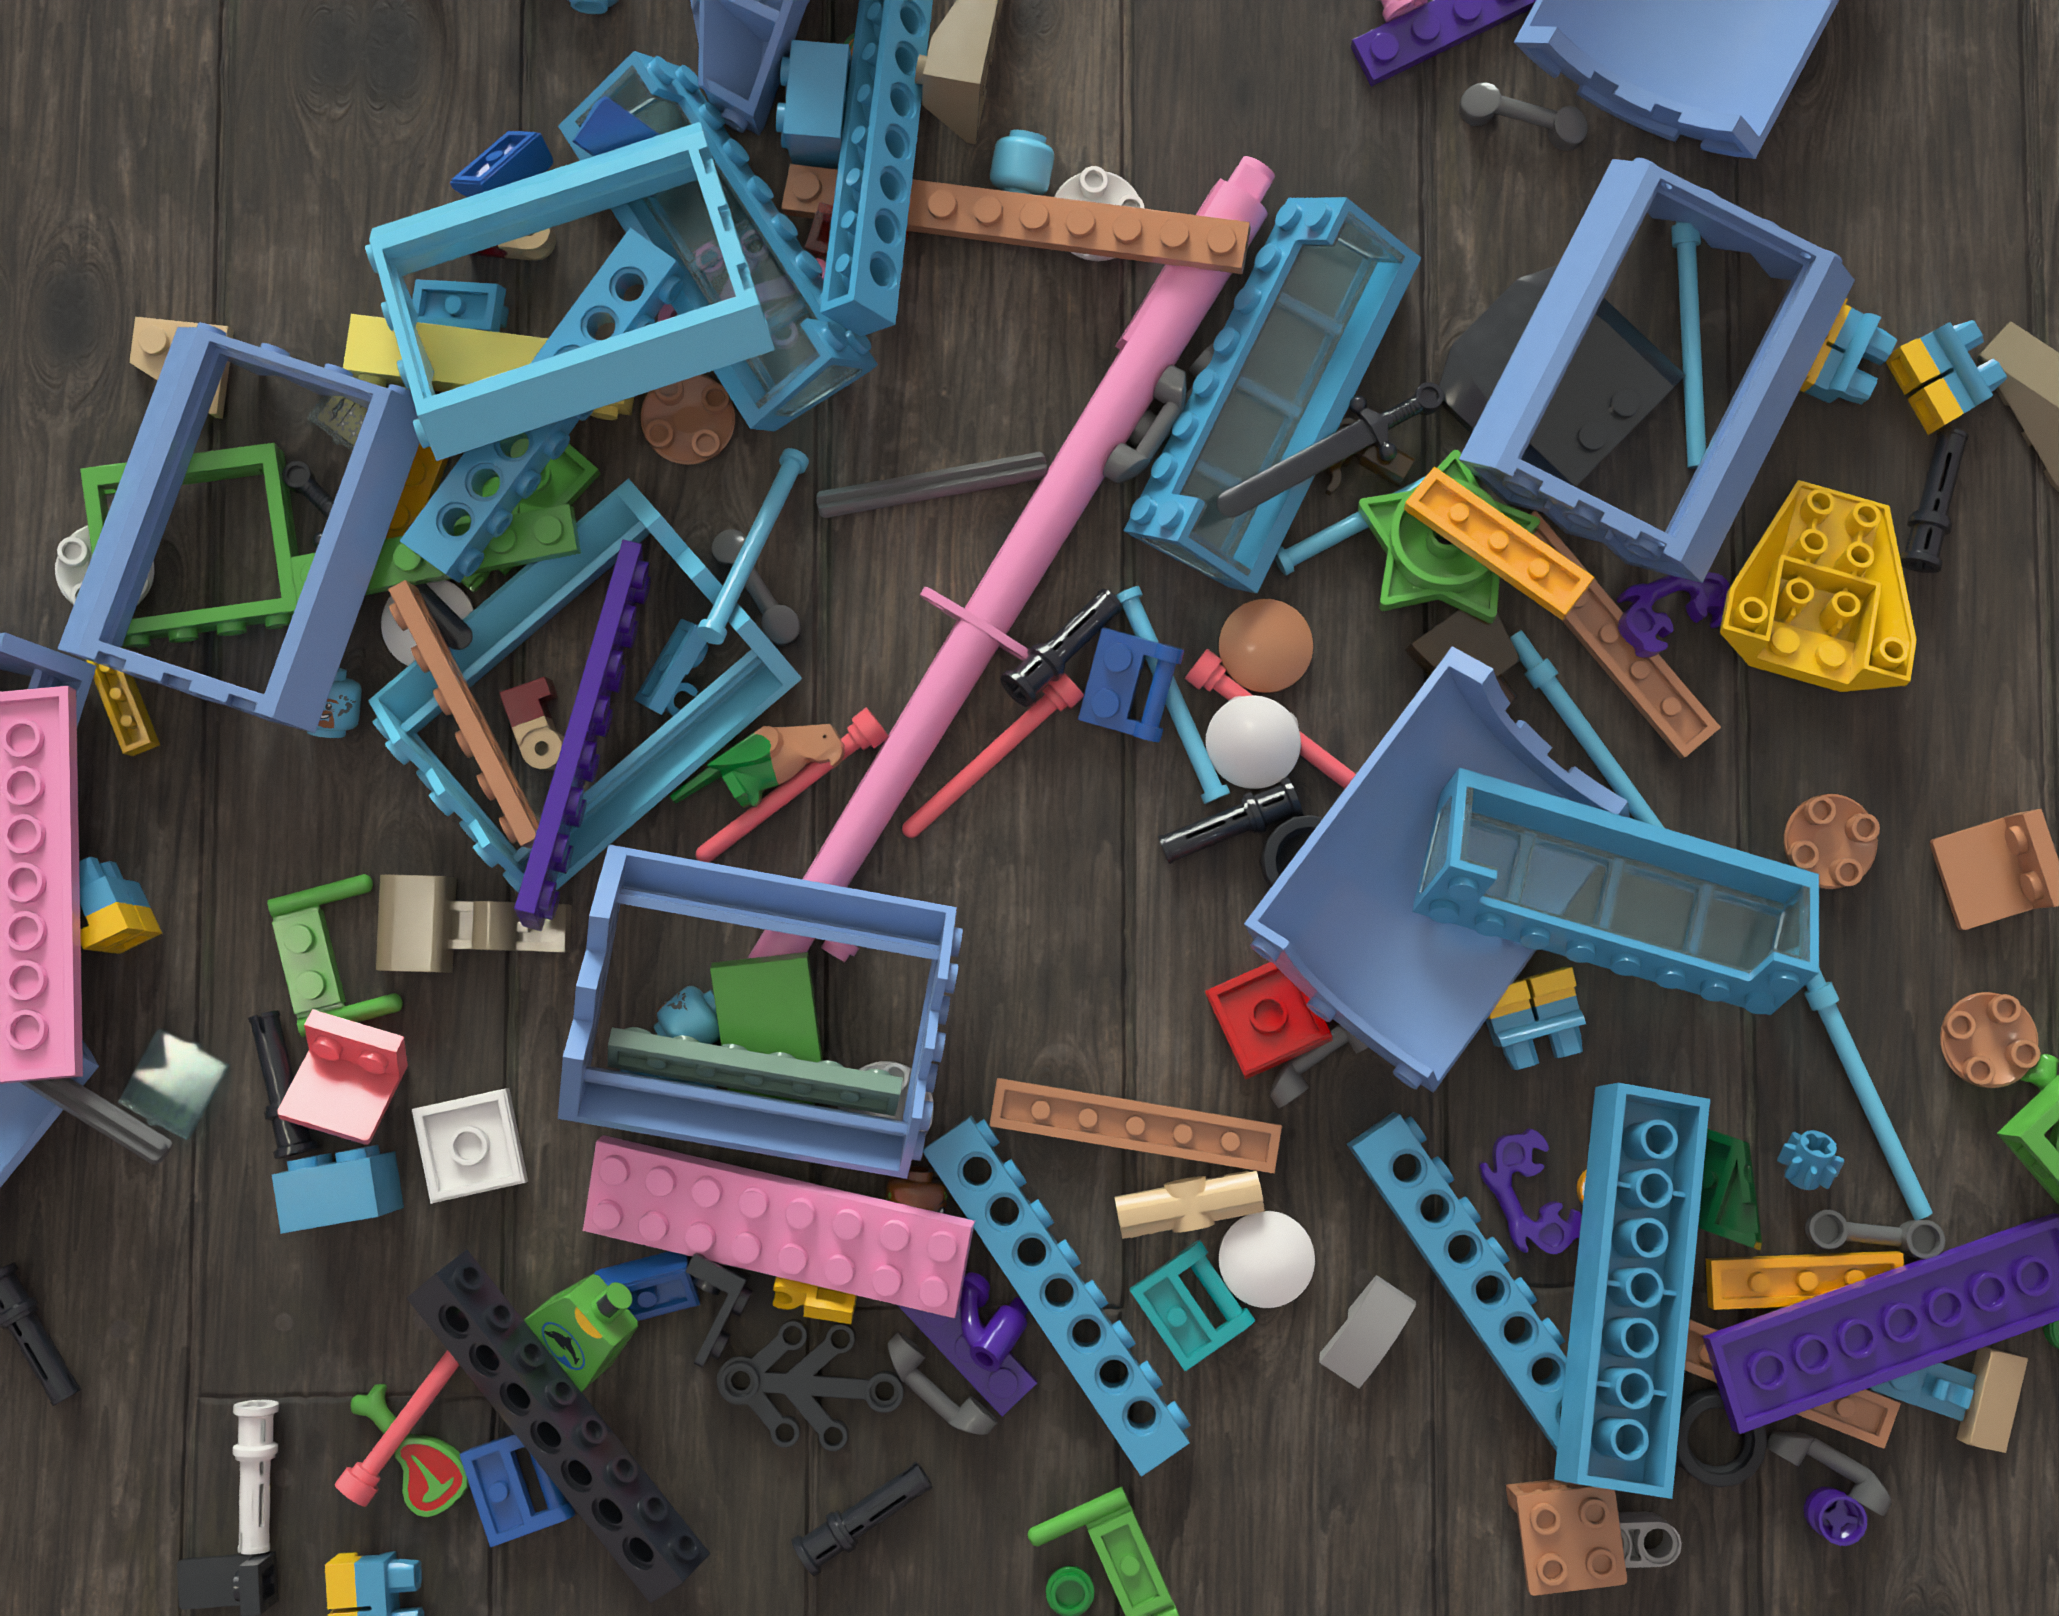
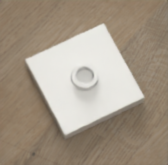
M509 1088L412 1109L431 1204L528 1182Z

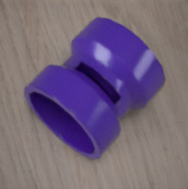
M1831 1486L1820 1487L1813 1490L1806 1498L1804 1517L1808 1525L1829 1542L1839 1546H1847L1858 1542L1865 1534L1867 1515L1863 1506L1841 1490Z

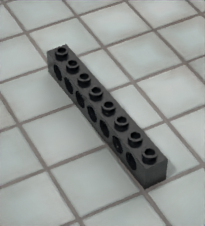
M467 1249L407 1297V1300L650 1604L682 1584L710 1555V1552Z

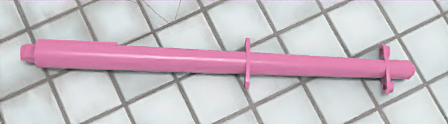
M1244 156L1228 182L1221 178L1218 180L1196 215L1250 222L1249 247L1268 216L1265 207L1260 202L1275 178L1273 171L1259 160ZM1165 264L1115 347L1120 349L1119 353L966 607L959 606L928 587L923 588L920 596L955 619L956 623L888 735L889 738L885 740L802 880L848 887L997 649L1000 647L1022 661L1028 657L1027 651L1029 649L1007 636L1008 631L1105 477L1103 476V470L1111 453L1118 444H1126L1139 420L1153 401L1155 387L1163 372L1169 365L1176 364L1232 273ZM765 929L748 958L807 952L815 938ZM825 940L821 947L846 962L849 955L855 956L859 950L855 945Z

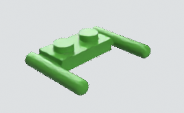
M367 874L268 900V909L274 921L272 925L294 1014H297V1027L302 1037L306 1036L304 1024L312 1009L358 1023L398 1012L403 1006L402 998L396 993L348 1006L344 1004L346 1000L324 911L321 910L320 905L370 892L373 888V881Z
M1122 1486L1029 1529L1028 1539L1033 1546L1038 1547L1086 1525L1125 1616H1180Z

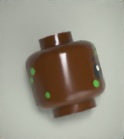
M910 1166L907 1179L892 1177L888 1181L885 1200L946 1214L948 1189L941 1179L933 1176L934 1170L932 1168Z

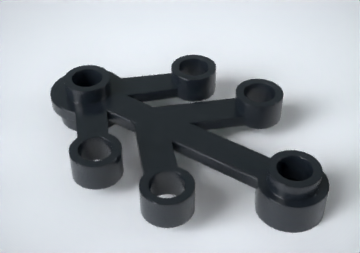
M789 1319L784 1322L779 1329L778 1336L754 1357L735 1356L728 1359L721 1366L717 1375V1388L721 1396L729 1403L735 1405L748 1404L771 1431L772 1441L782 1448L791 1447L797 1442L801 1434V1426L796 1418L783 1416L766 1393L785 1394L819 1434L820 1444L828 1451H838L843 1448L848 1440L849 1430L843 1421L832 1419L813 1396L864 1399L873 1410L881 1413L895 1410L900 1405L904 1396L903 1382L896 1373L891 1371H879L872 1375L870 1379L814 1375L838 1353H846L853 1347L856 1333L850 1324L845 1323L834 1324L827 1332L826 1339L787 1373L766 1371L785 1352L797 1350L806 1342L808 1328L799 1319ZM795 1326L800 1329L802 1338L799 1342L791 1343L785 1338V1329L787 1327ZM839 1329L845 1330L850 1336L849 1343L845 1346L836 1345L832 1339L834 1331ZM738 1371L746 1372L750 1377V1385L745 1388L736 1386L733 1381L734 1373ZM886 1381L893 1385L894 1394L891 1397L883 1398L878 1395L876 1386L880 1382ZM783 1423L790 1424L794 1429V1437L789 1440L782 1439L777 1432L778 1426ZM830 1427L840 1429L843 1435L842 1440L838 1443L829 1442L825 1437L826 1429Z

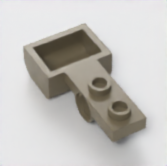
M380 875L376 970L453 973L454 949L570 952L572 905L558 904L554 919H545L543 929L539 931L522 926L514 910L516 904L514 902L456 901L457 878L423 875Z

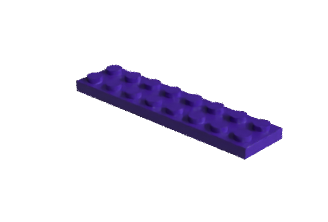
M623 539L514 907L523 927L542 931L545 919L553 920L560 899V892L556 891L558 873L566 874L571 863L574 846L569 845L572 826L580 828L584 818L587 800L583 799V787L585 781L593 782L600 760V755L596 754L598 736L606 737L613 715V710L609 709L611 691L619 693L625 675L626 665L622 664L624 647H633L639 623L635 620L637 603L645 604L650 589L651 577L647 576L649 562L643 559L642 544Z
M2052 1213L1941 1252L1937 1256L1912 1262L1702 1336L1732 1431L1738 1434L1745 1433L2058 1321L2059 1214Z

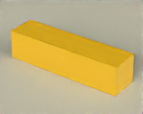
M86 660L87 663L97 666L93 679L122 753L135 756L159 746V740L134 676Z

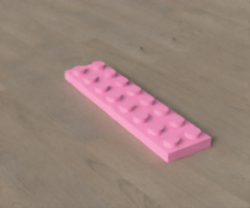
M69 686L4 691L0 692V1084L83 1077L76 690Z
M602 1135L596 1141L583 1231L692 1257L697 1252L713 1262L955 1318L959 1309L975 1221Z

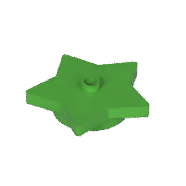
M1453 450L1437 467L1531 534L1538 530L1540 525L1539 518L1494 501L1487 492L1481 489L1472 472L1459 461L1461 453L1458 450ZM1417 487L1411 491L1360 499L1358 511L1387 554L1379 603L1381 611L1439 599L1487 623L1494 622L1498 605L1499 576L1454 544L1445 545L1440 543L1438 540L1445 539L1404 510L1405 502Z

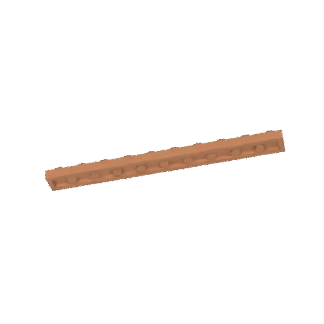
M790 164L781 207L785 215L831 221L838 170ZM913 179L906 231L1243 274L1251 226L1250 222Z

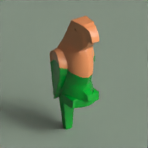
M831 724L795 727L763 726L709 763L707 769L670 797L673 802L678 803L723 776L722 778L732 795L743 808L749 805L757 807L761 802L762 793L765 789L790 780L810 762H830L832 767H837L844 758L845 745Z

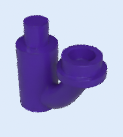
M970 1272L964 1277L960 1298L961 1328L964 1338L971 1348L970 1357L974 1363L986 1371L995 1372L1000 1368L1026 1329L1027 1321L1025 1316L1029 1309L1021 1298L1016 1297L1009 1306H1000L985 1329H983L979 1320L978 1307L984 1306L988 1301L990 1285L981 1275Z

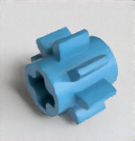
M1815 1130L1806 1131L1802 1135L1792 1132L1788 1143H1784L1777 1158L1778 1162L1787 1165L1785 1177L1793 1185L1804 1190H1814L1820 1185L1829 1189L1844 1164L1843 1158L1835 1156L1837 1144L1832 1138Z

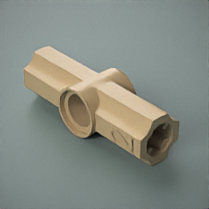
M1256 1170L1230 1173L1206 1179V1176L1184 1178L1164 1183L1162 1188L1114 1197L1122 1239L1134 1238L1145 1234L1150 1235L1171 1229L1174 1233L1193 1231L1213 1226L1215 1221L1265 1212L1261 1185Z

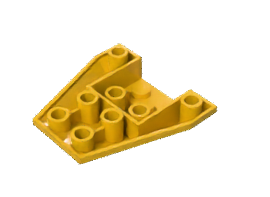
M1800 480L1796 482L1727 591L1720 633L1749 666L1838 692L1906 686L1910 682L1916 647V635L1889 505Z

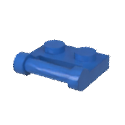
M1102 628L1078 720L1127 733L1144 740L1160 742L1164 729L1160 727V722L1176 664H1181L1185 650L1116 630ZM1147 655L1158 660L1142 720L1140 721L1129 717Z
M514 1433L470 1448L459 1454L490 1548L563 1522L576 1515L574 1507L569 1501H566L562 1492L530 1454L548 1507L535 1513L515 1450L525 1446Z

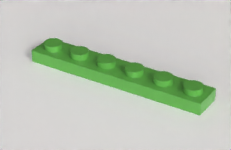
M570 504L512 514V521L506 531L497 538L493 537L483 550V561L473 574L581 554L574 507ZM471 523L455 525L454 535L461 536L469 530ZM403 536L393 537L384 540L365 595L389 591V588L404 580L413 585L452 578L400 542ZM315 553L290 557L297 603Z

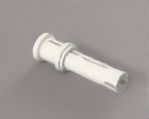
M250 1400L236 1403L233 1406V1414L238 1416V1444L233 1446V1455L235 1460L240 1461L238 1553L241 1552V1554H261L270 1550L271 1459L275 1458V1454L278 1452V1443L273 1441V1416L279 1410V1403L277 1401Z

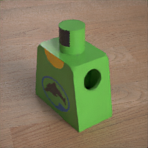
M591 1274L552 1296L524 1319L526 1324L581 1392L612 1366L638 1328L637 1319L627 1309L632 1303V1295L629 1289L617 1282L611 1283L608 1286L600 1276Z

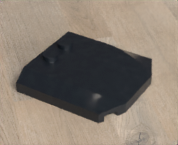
M1558 265L1516 279L1450 347L1438 385L1444 394L1441 405L1471 434ZM1603 297L1521 460L1576 487L1681 381L1685 374Z

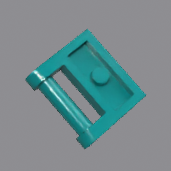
M1201 1240L1195 1241L1183 1249L1177 1256L1129 1288L1184 1371L1190 1369L1255 1322V1318L1248 1308L1242 1309L1205 1256L1209 1251ZM1189 1267L1226 1319L1216 1329L1178 1276Z

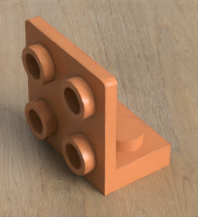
M2042 809L2019 812L1930 841V847L1959 930L1971 929L2032 909L2059 906V859Z
M1554 1479L1506 1485L1508 1505L1518 1515L1527 1590L1531 1595L1611 1587L1627 1583L1615 1490Z

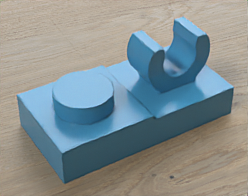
M415 280L412 301L418 313L417 322L499 332L500 328H506L509 309L503 306L506 289L501 285Z
M680 619L635 696V701L660 715L665 710L674 716L681 710L674 705V697L678 692L684 691L692 696L697 695V689L693 685L682 681L685 674L688 675L692 668H696L703 661L708 651L707 642L696 633L698 625Z
M1938 1363L1868 1389L1963 1421L1966 1409H1969L1974 1394L1972 1389L1977 1375L1944 1363Z

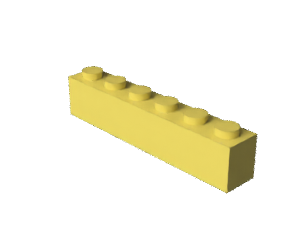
M351 314L343 368L353 373L354 378L385 388L386 385L394 384L406 388L397 366V361L402 360L394 330H390L385 318ZM421 322L416 324V329L434 370L433 389L434 391L441 392L528 365L548 340V338ZM634 397L594 409L590 416L605 420H616L618 414L632 415Z

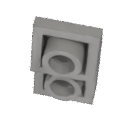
M1376 1275L1348 1309V1319L1320 1352L1319 1363L1359 1389L1400 1334L1416 1307V1301Z

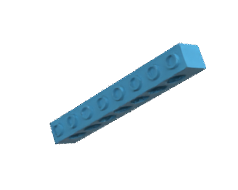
M859 0L820 313L861 337L896 324L923 85L915 84V73L919 54L927 56L933 0Z
M630 228L531 363L602 341L596 340L595 336L598 328L606 323L615 324L614 333L609 338L654 324V318L664 304H671L680 294L684 285L683 278L686 276L685 272L676 259ZM637 284L644 285L643 293L638 299L624 301V294L629 287ZM594 410L466 451L400 539V542L459 583L464 576L472 575L481 565L484 558L483 550L491 539L501 536L509 527L513 518L511 512L522 498H528L537 489L541 481V471L550 459H557L565 451L570 441L569 433L579 420H586ZM528 438L529 446L527 451L520 457L511 458L510 451L512 445L519 439ZM492 477H499L500 486L497 492L492 496L483 497L482 488L484 483ZM463 516H470L471 526L469 530L461 536H455L454 525L456 521Z
M1392 1112L1347 1143V1146L1557 1453L1561 1419L1560 1408L1563 1400L1567 1358L1559 1346L1565 1340L1548 1317L1541 1321L1531 1307L1532 1304L1537 1302V1299L1521 1277L1513 1280L1503 1266L1510 1260L1493 1236L1488 1240L1484 1238L1476 1226L1482 1219L1466 1196L1458 1200L1448 1184L1454 1181V1178L1444 1162L1438 1156L1431 1160L1421 1146V1143L1426 1141L1427 1138L1411 1116L1403 1119L1400 1114ZM1402 1154H1411L1416 1162L1414 1174L1405 1180L1397 1179L1393 1173L1395 1159ZM1431 1194H1438L1443 1201L1441 1214L1432 1220L1424 1219L1420 1211L1423 1199ZM1467 1235L1470 1240L1469 1253L1462 1259H1451L1448 1253L1450 1241L1455 1236ZM1485 1276H1495L1498 1282L1496 1294L1487 1300L1478 1299L1476 1294L1478 1281ZM1515 1316L1523 1317L1525 1331L1522 1336L1516 1340H1507L1504 1336L1506 1322ZM1540 1358H1551L1553 1369L1550 1376L1544 1380H1534L1532 1377L1533 1364Z
M971 1115L925 1146L923 1153L967 1219L975 1221L974 1229L1142 1477L1190 1443L1184 1430L1191 1426V1424L1175 1401L1169 1405L1165 1403L1157 1391L1163 1383L1148 1360L1142 1364L1138 1363L1130 1351V1348L1136 1343L1121 1320L1114 1324L1111 1323L1102 1309L1109 1303L1092 1279L1088 1283H1084L1075 1267L1081 1264V1261L1066 1239L1059 1244L1048 1229L1049 1226L1054 1224V1221L1039 1199L1030 1203L1020 1188L1027 1181L1012 1159L1003 1163L993 1148L1000 1141L985 1119L976 1123ZM972 1157L986 1159L991 1165V1176L981 1183L970 1181L964 1172V1164ZM1008 1197L1016 1202L1019 1213L1013 1221L1003 1223L993 1217L991 1205L996 1199ZM1037 1238L1045 1245L1046 1253L1037 1262H1027L1018 1253L1019 1244L1024 1239ZM1056 1278L1067 1280L1073 1287L1071 1297L1060 1303L1050 1300L1045 1293L1046 1285ZM1082 1319L1095 1321L1100 1327L1098 1337L1088 1343L1078 1341L1072 1333L1073 1327L1078 1321ZM1109 1360H1119L1127 1367L1126 1376L1116 1383L1107 1382L1100 1375L1102 1365ZM1136 1401H1147L1155 1408L1154 1414L1149 1421L1136 1423L1128 1417V1409Z

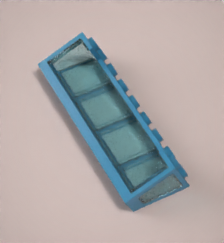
M633 51L558 127L581 161L593 156L572 141L595 102L604 96L612 99L660 135L698 122L701 123L775 348L774 351L713 371L750 429L776 431L873 370L878 364L869 351L871 343L866 335L861 337L820 313L824 283L820 276L822 273L820 264L809 252L804 251L796 239L798 235L796 227L785 215L779 213L771 200L774 197L772 190L760 177L755 176L747 163L749 161L748 153L727 133L723 126L726 122L721 117L722 113L713 104L707 102L701 93L697 75L685 65L678 66L666 62L659 56L654 58ZM698 180L656 193L652 198L646 196L610 208L626 233L630 228L676 259L685 272L683 288L678 297L671 303L678 315L736 297Z
M1347 197L1288 198L1276 215L1275 225L1265 245L1256 255L1255 266L1245 286L1237 294L1234 308L1223 330L1215 338L1213 344L1214 354L1211 362L1196 377L1193 383V391L1184 407V411L1174 423L1172 434L1162 454L1155 460L1151 469V476L1140 498L1135 501L1131 508L1130 519L1124 532L1229 588L1258 593L1314 476L1234 518H1227L1218 511L1216 506L1217 498L1226 490L1314 445L1316 442L1337 431L1421 257Z
M1460 767L1440 792L1412 910L1414 913L1428 916L1438 923H1452L1473 929L1483 936H1497L1518 942L1529 949H1542L1560 954L1574 962H1587L1605 967L1619 975H1632L1650 980L1664 988H1677L1695 993L1709 1001H1722L1740 1006L1754 1014L1771 1015L1819 974V874Z

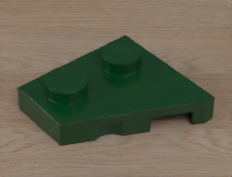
M1707 1128L1698 1228L1760 1250L1762 1238L1750 1144Z

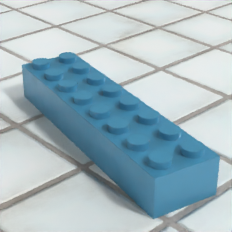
M1613 1083L1595 1087L1554 1480L1672 1499L1710 1099L1624 1083Z

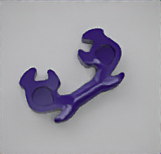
M1708 572L1703 583L1666 575L1648 584H1634L1624 590L1617 598L1618 603L1632 602L1620 617L1618 630L1622 637L1634 647L1636 656L1641 658L1656 656L1668 647L1666 642L1656 639V634L1664 638L1672 633L1674 629L1666 613H1656L1652 610L1654 602L1677 591L1688 592L1691 599L1685 607L1689 617L1697 623L1705 618L1707 613H1711L1710 627L1713 629L1718 628L1722 622L1726 595L1730 588L1729 583L1722 575Z
M1529 1128L1521 1134L1502 1135L1495 1141L1493 1146L1494 1171H1491L1487 1163L1480 1162L1479 1173L1484 1184L1495 1194L1508 1221L1509 1236L1512 1243L1518 1250L1527 1253L1528 1247L1525 1239L1528 1237L1538 1248L1547 1253L1558 1254L1563 1252L1574 1239L1580 1238L1582 1214L1575 1209H1571L1569 1218L1565 1222L1558 1215L1563 1204L1552 1201L1539 1208V1219L1533 1221L1524 1213L1512 1188V1174L1518 1171L1521 1175L1530 1177L1544 1169L1543 1164L1532 1162V1150L1537 1148L1547 1152L1549 1150L1548 1143L1539 1132Z

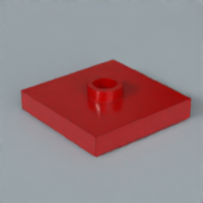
M1272 962L1205 991L1206 997L1245 1080L1333 1041V1036L1325 1020L1307 1007L1306 1004L1310 999Z

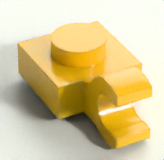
M776 1276L773 1291H776L773 1300L774 1307L789 1310L804 1305L803 1317L845 1324L852 1323L858 1295Z

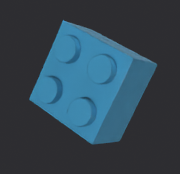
M792 40L790 57H782L780 79L781 86H786V103H778L776 131L781 132V146L788 149L792 164L838 169L852 61L849 44Z
M373 1145L335 1153V1162L332 1161L331 1153L287 1161L288 1171L272 1175L280 1233L379 1217L404 1208L395 1151L380 1154L379 1145Z

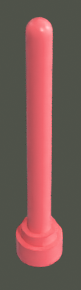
M1209 649L1205 650L1184 678L1198 690L1201 687H1204L1209 692L1214 689L1228 701L1238 696H1253L1224 674L1227 669L1220 665L1222 659ZM1300 732L1301 749L1299 755L1345 789L1356 774Z
M1065 673L1058 681H1050L1048 686L1042 690L1045 694L904 822L902 826L903 834L908 838L917 837L1056 709L1060 712L1067 706L1072 709L1084 698V694Z
M867 707L851 718L854 723L847 727L849 733L841 738L845 745L843 760L860 747L863 750L869 746L875 749L889 738L884 728ZM810 762L790 780L782 783L762 798L757 807L749 808L698 847L695 854L696 859L710 863L834 767L830 765V762Z
M448 1350L363 1463L357 1462L353 1468L347 1467L336 1481L335 1487L353 1502L363 1507L369 1504L379 1490L376 1486L381 1479L378 1474L460 1366Z

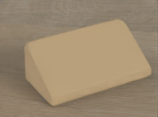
M1989 1347L1977 1349L1972 1373L1977 1375L1972 1389L1974 1394L1969 1409H1966L1963 1421H1960L1957 1440L1971 1446L2006 1453L2028 1358Z

